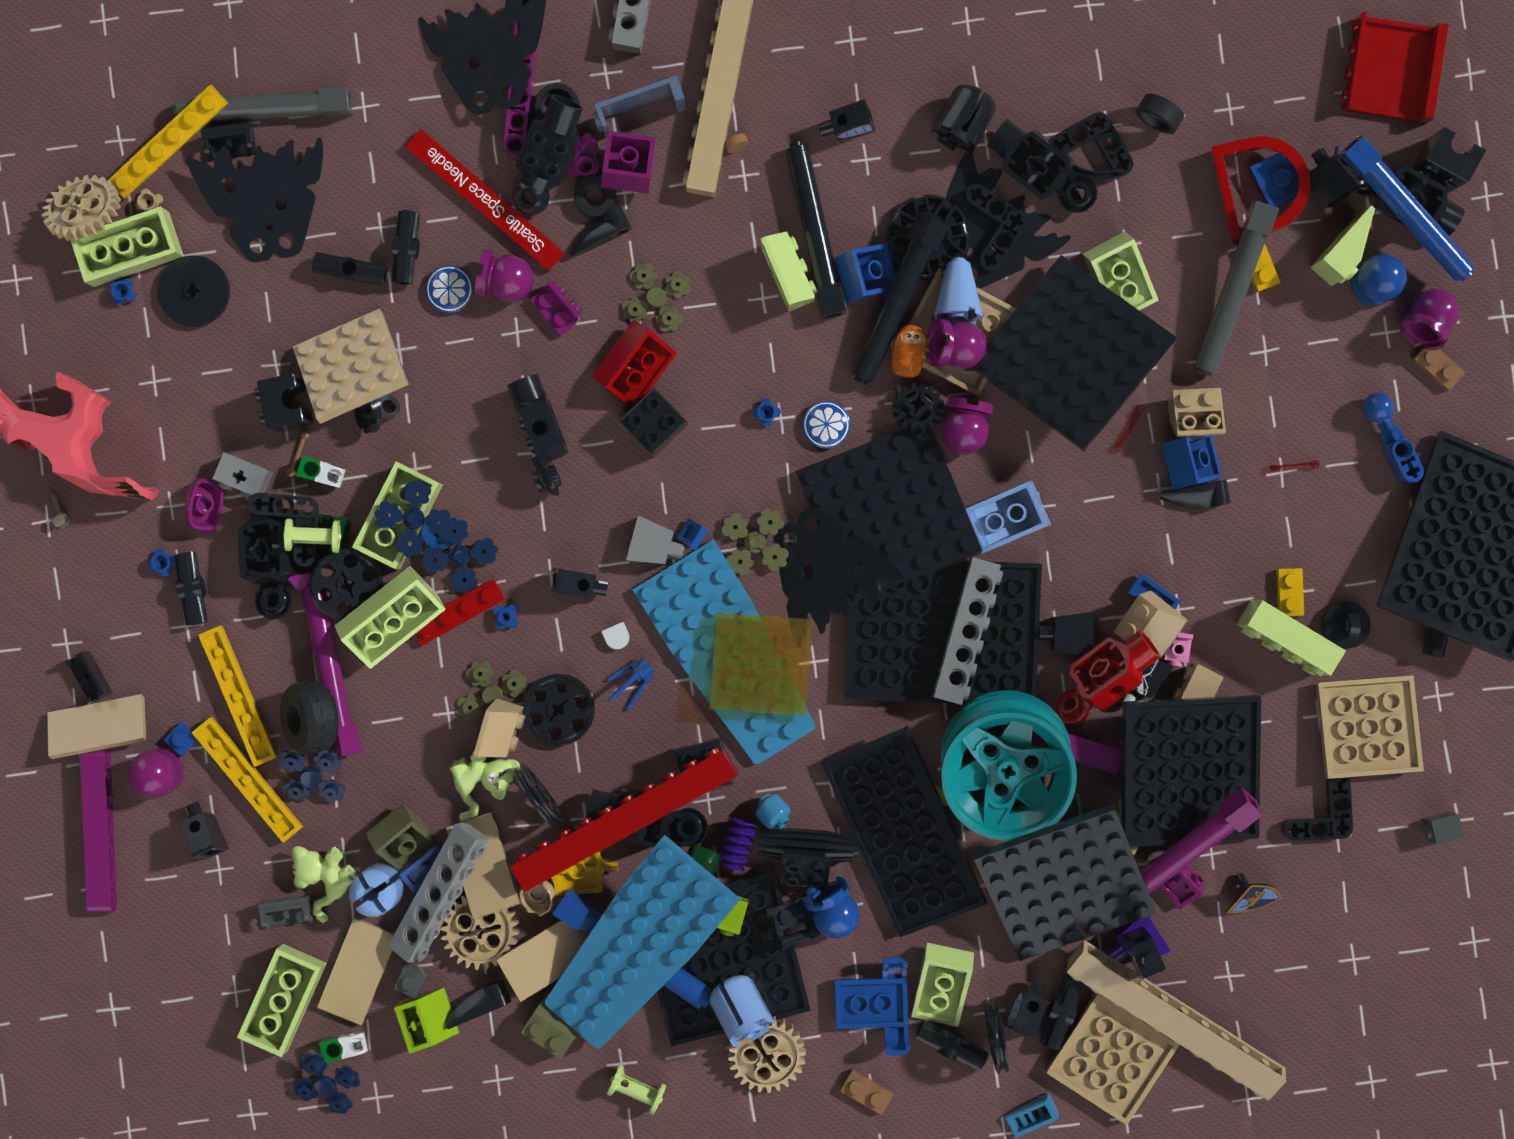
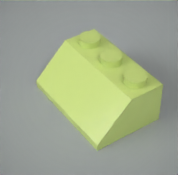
M787 232L761 238L762 252L788 312L815 301L814 294L817 293L813 281H808L805 275L808 269L804 259H799L796 254V250L799 248L794 236L789 237Z

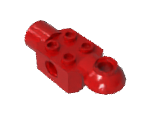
M1141 630L1123 643L1108 637L1070 665L1069 675L1078 687L1064 691L1058 697L1054 711L1063 723L1076 724L1086 720L1093 707L1102 711L1106 710L1142 684L1143 670L1161 658L1160 653L1148 636Z

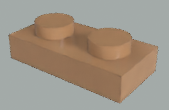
M1424 345L1411 360L1444 390H1451L1465 372L1440 349L1426 350L1427 345Z
M851 1069L840 1088L842 1093L880 1115L883 1114L894 1095L892 1091L854 1069Z

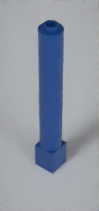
M1364 136L1356 137L1339 153L1357 175L1363 177L1454 281H1465L1473 274L1474 264L1386 166L1381 160L1383 157Z
M572 889L568 890L553 912L554 916L573 929L577 930L580 928L588 935L603 914L592 908L594 904ZM682 968L663 985L697 1009L701 1006L706 1008L710 1002L709 996L712 988Z

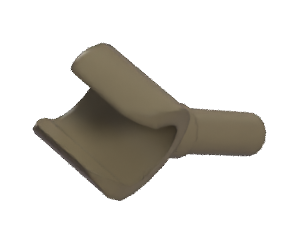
M53 494L51 498L57 515L51 518V521L55 527L62 529L69 524L70 518L62 510L57 494Z

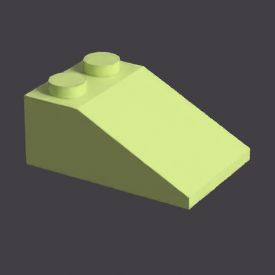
M1372 205L1357 214L1310 267L1330 286L1338 282L1342 284L1346 279L1352 278L1358 271L1356 266L1362 259L1375 211Z
M1126 232L1082 253L1091 276L1138 310L1159 301L1136 242Z
M932 943L926 944L911 1017L955 1027L959 1026L973 971L974 952Z

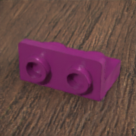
M549 280L546 282L547 285L534 295L530 301L562 337L583 319L579 314L582 309L574 300L569 302L564 295L567 292L559 282L554 284Z
M1188 865L1160 887L1178 909L1181 910L1202 896L1205 885L1201 875L1197 872L1194 873Z

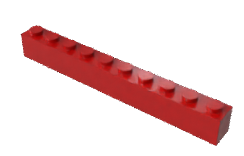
M718 748L707 752L704 754L706 759L698 763L695 759L683 766L684 771L679 774L673 771L662 777L664 782L655 786L654 783L643 787L641 789L642 794L634 798L633 794L620 800L621 805L615 809L609 806L598 812L600 817L593 821L589 817L577 824L579 828L573 832L567 829L556 835L558 840L551 844L546 840L535 847L537 849L536 852L529 855L526 851L514 858L516 863L510 866L523 892L532 889L737 777L739 773L726 749L724 748L719 751Z

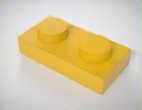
M1265 244L1251 280L1256 293L1281 283Z
M1276 569L1278 610L1288 616H1304L1303 569Z

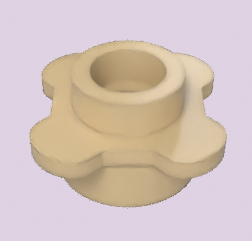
M143 189L137 198L135 207L138 211H149L158 208L159 204L163 202V197L160 194L155 195L151 193L149 189Z

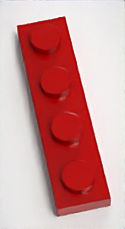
M492 579L445 605V610L415 633L421 646H424L501 603L506 598L496 580Z

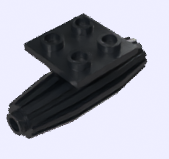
M797 828L761 830L758 837L757 855L781 860L779 884L820 888L828 886L830 864L853 862L854 857L859 856V842H855V837L825 830Z

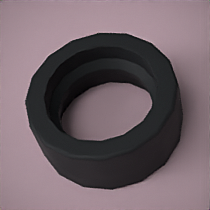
M553 83L539 91L535 99V111L537 117L544 116L545 101L553 94H563L578 104L580 102L578 95L571 87L561 83Z
M1147 93L1136 109L1137 116L1145 124L1166 134H1174L1184 118L1183 111L1176 104L1153 93Z

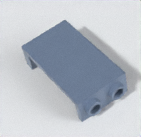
M677 75L594 104L597 112L592 114L599 133L604 131L607 138L609 130L605 118L670 95L672 96L677 113L686 110L685 97Z

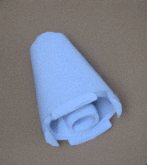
M953 258L946 265L934 313L935 321L945 319L949 320L951 324L965 321L976 325L975 320L979 319L981 322L983 313L971 264L965 258Z

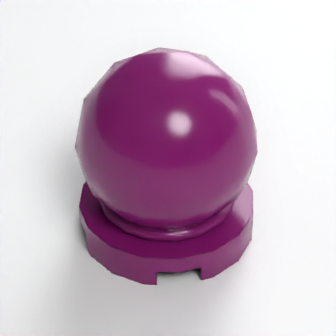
M483 250L479 263L484 265L482 275L476 276L475 294L487 298L491 292L497 299L504 302H517L526 297L534 283L530 265L516 255H503L496 258L495 251Z
M1435 288L1420 293L1411 305L1410 314L1406 315L1401 323L1400 333L1413 345H1415L1416 341L1427 345L1426 350L1442 349L1449 338V331L1455 326L1459 318L1460 307L1455 296L1445 289Z
M939 319V321H932L926 337L930 340V351H926L925 354L930 366L943 368L948 364L954 368L966 369L974 367L985 355L986 338L984 333L975 324L965 321L951 324L949 320Z
M949 397L946 402V408L951 409V413L945 418L942 425V436L947 447L960 455L978 452L985 445L989 437V425L985 418L993 415L994 405L978 401V405L966 404L967 399Z
M156 748L138 754L128 767V782L133 791L146 798H157L177 789L184 778V766H182L180 759L177 757L178 755L165 748Z

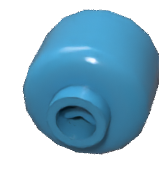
M766 794L756 803L755 815L767 829H782L789 823L790 819L788 817L791 809L779 795Z

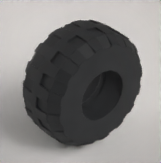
M304 681L290 685L281 697L280 722L282 724V731L287 743L290 744L293 750L304 755L328 750L335 743L338 736L339 719L334 696H332L329 688L318 681Z

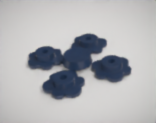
M416 480L414 483L409 482L404 487L406 492L404 499L410 501V505L414 508L408 509L403 515L398 510V504H390L388 501H383L380 503L379 509L374 513L378 518V526L382 528L387 526L394 528L396 527V522H400L403 519L405 526L409 530L405 534H399L396 550L404 553L405 557L408 558L413 554H421L423 550L421 545L423 538L417 536L415 529L420 528L425 523L429 527L428 531L430 534L437 533L439 536H445L448 533V528L452 527L453 524L449 520L450 513L447 510L438 511L433 509L431 515L424 517L423 512L418 509L422 503L426 504L429 502L428 496L431 494V487L426 484L423 485L421 480Z
M453 517L450 519L453 523L452 527L448 528V533L444 536V540L451 541L456 546L450 550L449 555L444 553L441 547H436L435 549L431 547L426 548L421 563L426 566V570L429 573L433 574L437 571H444L446 568L445 564L448 563L450 558L454 565L460 566L457 569V573L455 572L451 575L453 580L452 588L455 591L462 590L463 593L467 594L470 592V589L478 586V580L475 578L476 572L468 570L464 565L469 562L471 556L477 559L479 564H484L485 562L488 564L494 563L498 547L493 545L491 538H484L482 541L476 540L474 542L475 547L469 551L466 546L460 545L463 539L468 537V531H466L468 524L465 520L458 521Z
M292 748L288 751H281V757L278 760L281 767L286 768L289 772L294 770L302 771L300 780L297 781L295 778H291L289 782L283 784L282 789L287 793L288 799L303 802L306 796L310 794V790L307 787L314 788L319 784L320 790L318 794L324 797L326 802L334 803L335 800H342L345 787L342 784H337V781L334 779L329 780V782L326 780L322 781V775L319 772L327 771L328 773H333L335 769L341 767L342 763L337 758L336 752H329L328 750L318 752V755H315L313 758L314 762L317 763L316 769L312 767L304 769V755L299 754V752Z
M310 1052L306 1053L305 1057L301 1058L300 1065L305 1068L307 1073H312L319 1077H317L316 1082H310L308 1078L294 1080V1093L299 1095L304 1101L317 1098L318 1093L325 1096L329 1095L325 1100L329 1104V1109L335 1113H347L348 1109L352 1108L353 1102L348 1099L346 1093L335 1091L336 1083L346 1089L351 1088V1086L358 1087L360 1085L359 1073L353 1071L349 1065H344L342 1068H336V1075L333 1080L331 1077L323 1075L324 1070L327 1068L324 1057L318 1053L314 1055Z

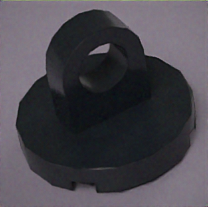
M384 395L355 408L354 415L358 427L364 429L363 432L365 434L377 432L381 421L391 420L399 414L400 404L395 397ZM383 402L391 405L392 413L384 411L382 407Z
M1343 601L1333 604L1324 613L1321 628L1327 640L1341 648L1350 649L1358 647L1366 640L1370 634L1371 622L1368 613L1362 606L1355 602Z

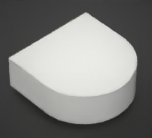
M624 622L601 631L606 643L613 649L624 648L629 642L630 636Z

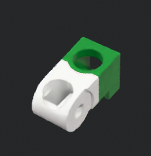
M302 455L296 476L340 488L346 470Z
M364 1031L334 1037L329 1036L321 1038L319 1042L321 1055L326 1063L353 1057L368 1051Z

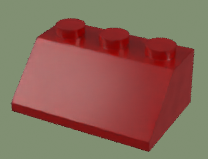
M633 320L591 377L633 408L651 390L677 355V352L649 328Z

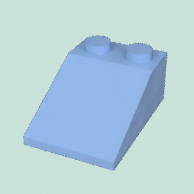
M1033 481L1026 482L966 508L983 550L982 554L1051 525Z

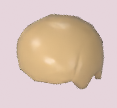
M547 880L526 892H523L521 888L519 892L520 903L528 913H536L539 916L549 912L556 900L554 887Z

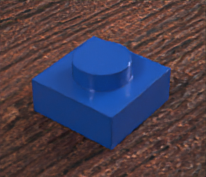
M688 518L676 539L697 550L708 529Z
M180 722L164 739L181 756H184L198 740L192 734L193 731L184 722Z

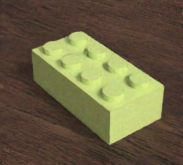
M161 206L113 222L112 224L104 225L105 230L98 229L96 236L89 233L88 239H85L84 236H80L78 241H75L73 237L70 239L84 283L93 287L184 257L170 213Z
M396 461L352 548L394 569H401L406 557L404 553L396 550V544L399 542V534H405L409 528L405 526L403 519L400 522H396V527L389 528L388 526L385 528L379 527L377 524L378 518L374 513L379 509V505L383 501H388L390 504H398V510L403 515L408 509L414 508L410 505V501L404 499L406 494L404 487L409 482L414 483L416 480H421L423 485L426 484L431 487V494L428 496L429 502L426 504L422 503L418 508L426 517L443 484ZM422 526L418 529H415L417 535L419 534Z
M409 566L338 622L335 628L340 640L371 669L442 613L445 607L438 594Z
M1251 600L1236 624L1242 628L1240 631L1242 634L1252 639L1262 640V646L1271 651L1282 652V658L1293 664L1295 662L1302 664V670L1312 676H1331L1346 650L1263 600Z
M285 944L279 946L272 957L237 1038L282 1057L290 1048L327 963Z

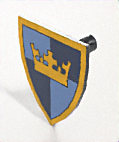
M1239 873L1235 878L1242 893L1225 912L1242 913L1256 910L1282 899L1281 894L1276 887L1269 884H1249L1244 873Z

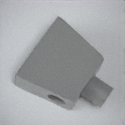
M638 516L626 560L666 564L668 555L682 559L685 545L672 541L673 531Z

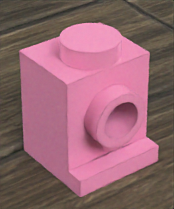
M1179 632L1161 659L1168 660L1167 664L1182 667V662L1189 663L1193 634ZM1177 645H1180L1182 647L1181 653L1179 654L1175 652V647Z

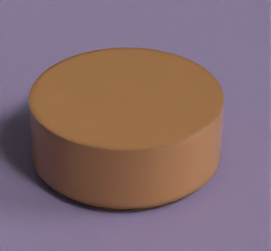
M743 133L731 136L724 143L728 153H736L749 145V141Z

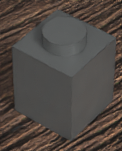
M1447 812L1423 818V834L1431 843L1441 844L1465 838L1460 816L1457 813Z
M407 963L394 989L416 999L421 993L430 971L416 964Z

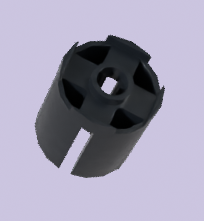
M964 84L957 86L949 97L931 133L935 131L938 134L937 141L954 151L958 147L968 150L966 155H972L996 111V104L987 92L980 96L981 89L974 85Z

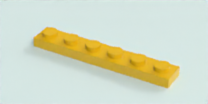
M209 85L108 180L111 181L124 199L128 198L229 103L213 85Z
M223 625L199 634L202 646L253 766L256 767L277 758V752Z
M213 717L208 718L192 732L283 843L304 827Z

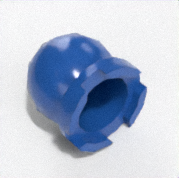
M1386 254L1371 256L1369 259L1362 261L1356 266L1358 271L1350 278L1353 289L1351 290L1352 294L1359 302L1369 306L1384 304L1394 299L1402 292L1407 281L1406 268L1400 259Z
M836 876L837 881L829 882L827 887H810L807 889L808 896L802 897V900L807 910L813 912V922L818 931L828 938L841 939L849 936L857 928L860 913L857 903L851 895H848L850 888L844 877Z

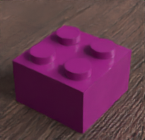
M608 131L601 187L649 194L656 138Z

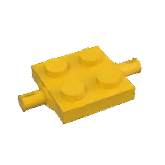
M599 851L551 878L554 883L555 896L565 895L569 889L578 894L603 892L604 872H618V867H613L618 866V861L603 863Z

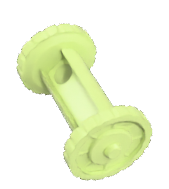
M286 519L284 529L285 551H291L293 543L331 544L333 553H338L341 540L340 521H334L332 529L294 527L293 520Z
M619 1064L615 1075L610 1079L611 1084L607 1095L612 1096L615 1090L650 1105L649 1113L654 1115L659 1103H662V1096L666 1085L661 1083L658 1089L623 1074L624 1066ZM621 1082L628 1083V1087L622 1086Z

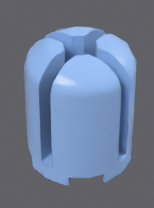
M376 863L367 867L352 880L349 887V899L351 904L358 899L362 902V904L355 908L358 913L367 917H379L391 910L402 900L405 882L399 876V870L394 866L386 863ZM385 882L387 887L377 892L375 888Z
M738 975L724 980V986L722 984L717 985L709 996L710 1004L733 1047L740 1046L738 1041L749 1038L753 1041L770 1030L768 1027L770 1023H775L753 980L748 976Z

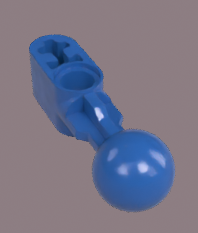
M1381 392L1370 394L1363 402L1362 411L1364 416L1369 421L1377 423L1381 430L1380 438L1385 447L1384 455L1395 478L1401 483L1419 481L1423 477L1424 469L1411 442L1405 439L1401 429L1393 423L1391 416L1394 411V403L1387 394ZM1397 445H1400L1402 448L1400 457L1395 453ZM1410 468L1412 472H1410L1409 476H1407L1406 472H1408Z

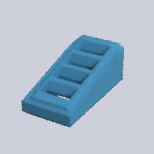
M1046 1093L1006 1114L1004 1118L1015 1138L1058 1120L1059 1111L1050 1094ZM1044 1105L1046 1106V1108H1047V1110H1048V1112H1049V1113H1047V1114L1045 1113V1111H1044V1109H1043V1107H1042V1106H1044ZM1035 1109H1037L1040 1115V1118L1038 1119L1033 1111ZM1027 1113L1032 1122L1028 1123L1024 1114ZM1019 1117L1020 1121L1023 1124V1127L1021 1128L1015 1120V1118Z

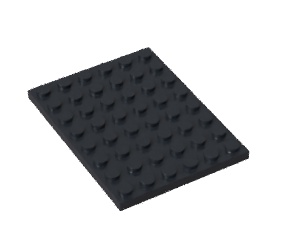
M1440 431L1435 438L1423 477L1420 480L1376 607L1509 662L1514 661V461Z
M960 560L884 590L878 596L877 603L872 602L869 597L848 604L844 699L953 703L932 696L970 560ZM988 561L1001 565L1000 571H1003L1000 584H996L993 594H996L995 604L993 608L989 607L987 617H990L987 631H982L980 640L984 641L980 655L976 654L975 656L976 672L973 678H969L967 686L971 687L968 700H963L962 704H966L980 695L1003 690L1023 692L1036 697L1042 564ZM980 578L976 581L975 587L979 592H984L987 589L988 585L985 579ZM976 601L972 602L969 605V612L972 615L980 613V604ZM971 625L964 626L962 630L963 636L967 639L973 637L975 633ZM965 648L957 650V660L963 662L968 658V651ZM954 671L950 674L949 680L951 684L957 685L961 682L962 676L960 672Z

